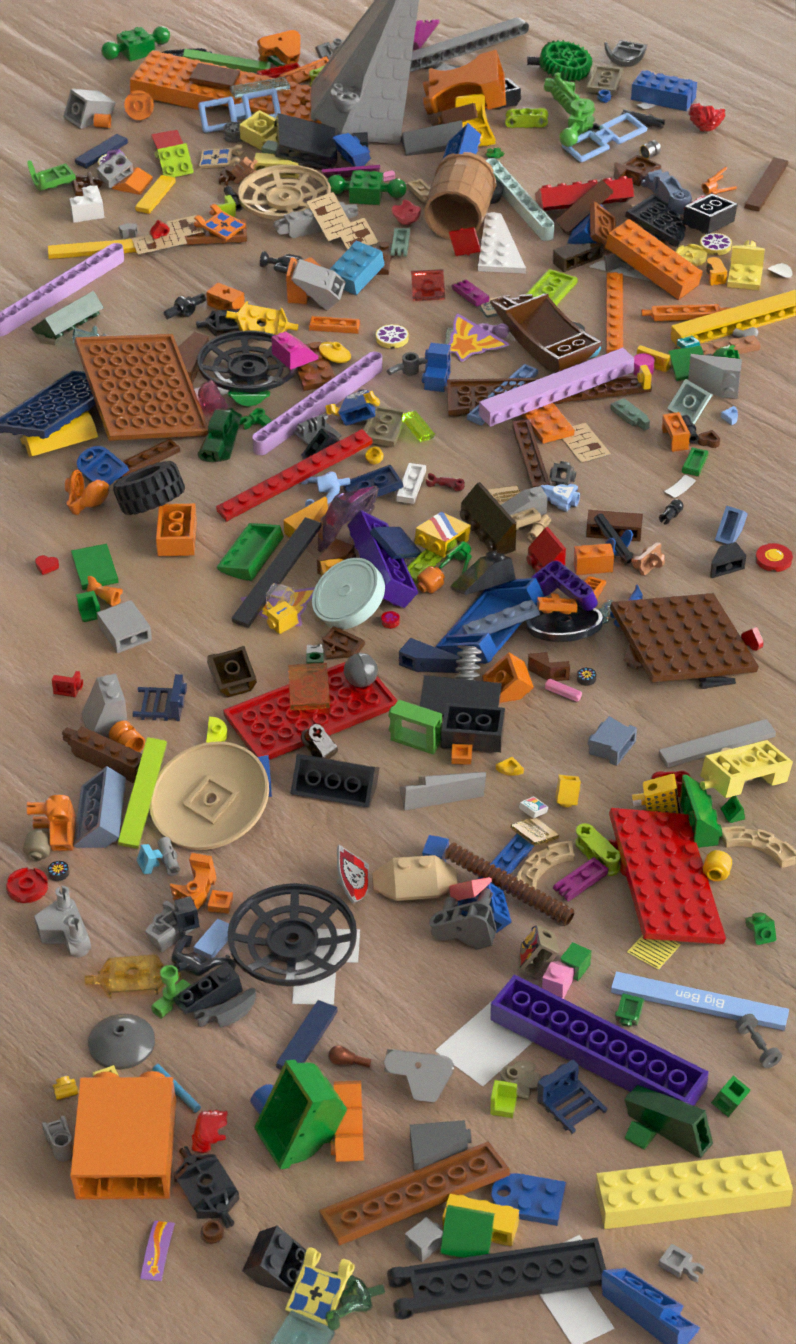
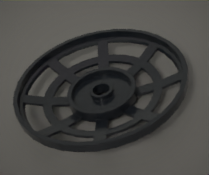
M245 330L220 335L206 343L198 354V369L201 375L211 384L234 392L253 393L274 389L288 382L295 375L298 367L292 369L284 378H279L286 365L272 354V345L269 349L248 346V339L272 343V336L275 335L263 331ZM234 340H241L242 346L225 352L217 347ZM211 350L218 355L213 366L203 364L206 355ZM249 351L263 353V355L249 353ZM242 352V354H238L232 358L229 356L234 353ZM272 357L277 364L268 365L267 359ZM222 360L228 362V368L218 366ZM278 369L274 377L267 375L268 371ZM204 370L213 371L221 382L210 377ZM220 373H229L231 378L226 380ZM257 380H267L266 382L260 384H254V381ZM244 381L247 382V385L236 384L234 382Z
M299 883L276 885L253 894L240 904L234 912L227 931L228 946L236 964L253 978L277 986H302L329 977L348 961L353 953L357 939L356 921L353 913L342 899L321 887ZM291 894L290 905L277 907L268 912H265L258 905L272 897ZM299 894L320 898L330 903V905L323 913L314 908L299 905ZM251 909L258 916V919L252 925L248 936L236 933L240 920ZM337 909L343 914L348 923L349 934L337 936L336 928L329 919ZM290 913V918L280 920L277 923L271 919L279 914ZM299 913H305L316 917V919L310 923L298 918ZM324 923L331 937L318 938L317 929ZM262 924L269 928L267 938L255 937ZM288 939H298L296 942L287 941ZM235 941L248 944L250 955L255 962L245 965L240 960L236 952ZM350 941L349 948L344 957L335 965L329 963L328 961L333 956L337 944ZM254 945L267 946L270 954L261 959ZM330 945L327 954L322 959L314 954L318 946ZM278 959L282 962H287V970L275 968L269 964ZM306 959L314 964L304 969L295 970L296 963ZM264 968L272 973L286 975V979L268 977L255 972V970ZM318 968L326 970L312 977L295 979V975L310 973Z

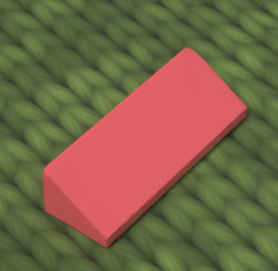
M488 877L450 885V896L455 898L456 901L475 897L492 880Z

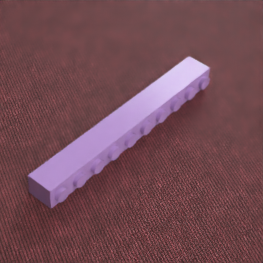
M624 348L506 391L480 401L479 416L489 426H493L634 372V357Z

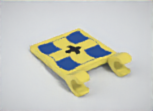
M309 1247L305 1254L303 1267L285 1310L329 1326L346 1282L353 1273L355 1266L349 1260L342 1259L339 1264L338 1275L317 1269L315 1266L320 1260L321 1253Z

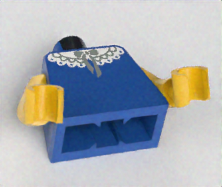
M360 389L357 393L346 396L340 407H336L334 403L325 405L327 415L333 414L341 417L345 426L375 417V407L380 405V400L374 395L373 391L369 392V390Z

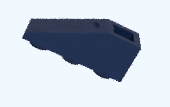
M409 638L399 650V666L412 671L459 673L456 671V668L460 667V664L456 663V660H459L461 657L413 638Z

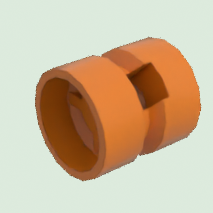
M126 720L117 722L109 731V739L137 752H141L145 746L144 737Z

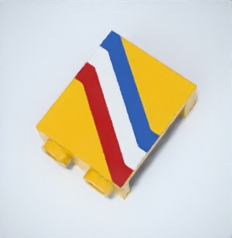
M440 512L416 527L414 543L445 557L447 543L454 539L460 542L469 541L471 525Z

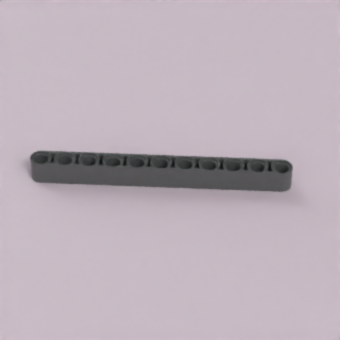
M516 17L412 51L410 71H416L524 35L529 30V24Z

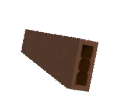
M193 332L178 346L192 384L199 372L198 354L202 347L209 342L208 336Z

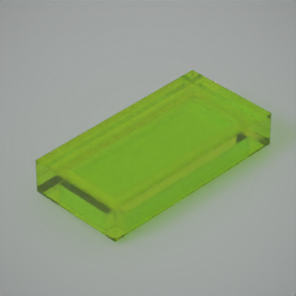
M416 410L402 414L401 420L419 442L434 438L435 433Z

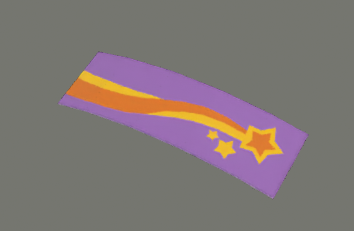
M154 1221L140 1279L162 1281L166 1256L175 1223Z

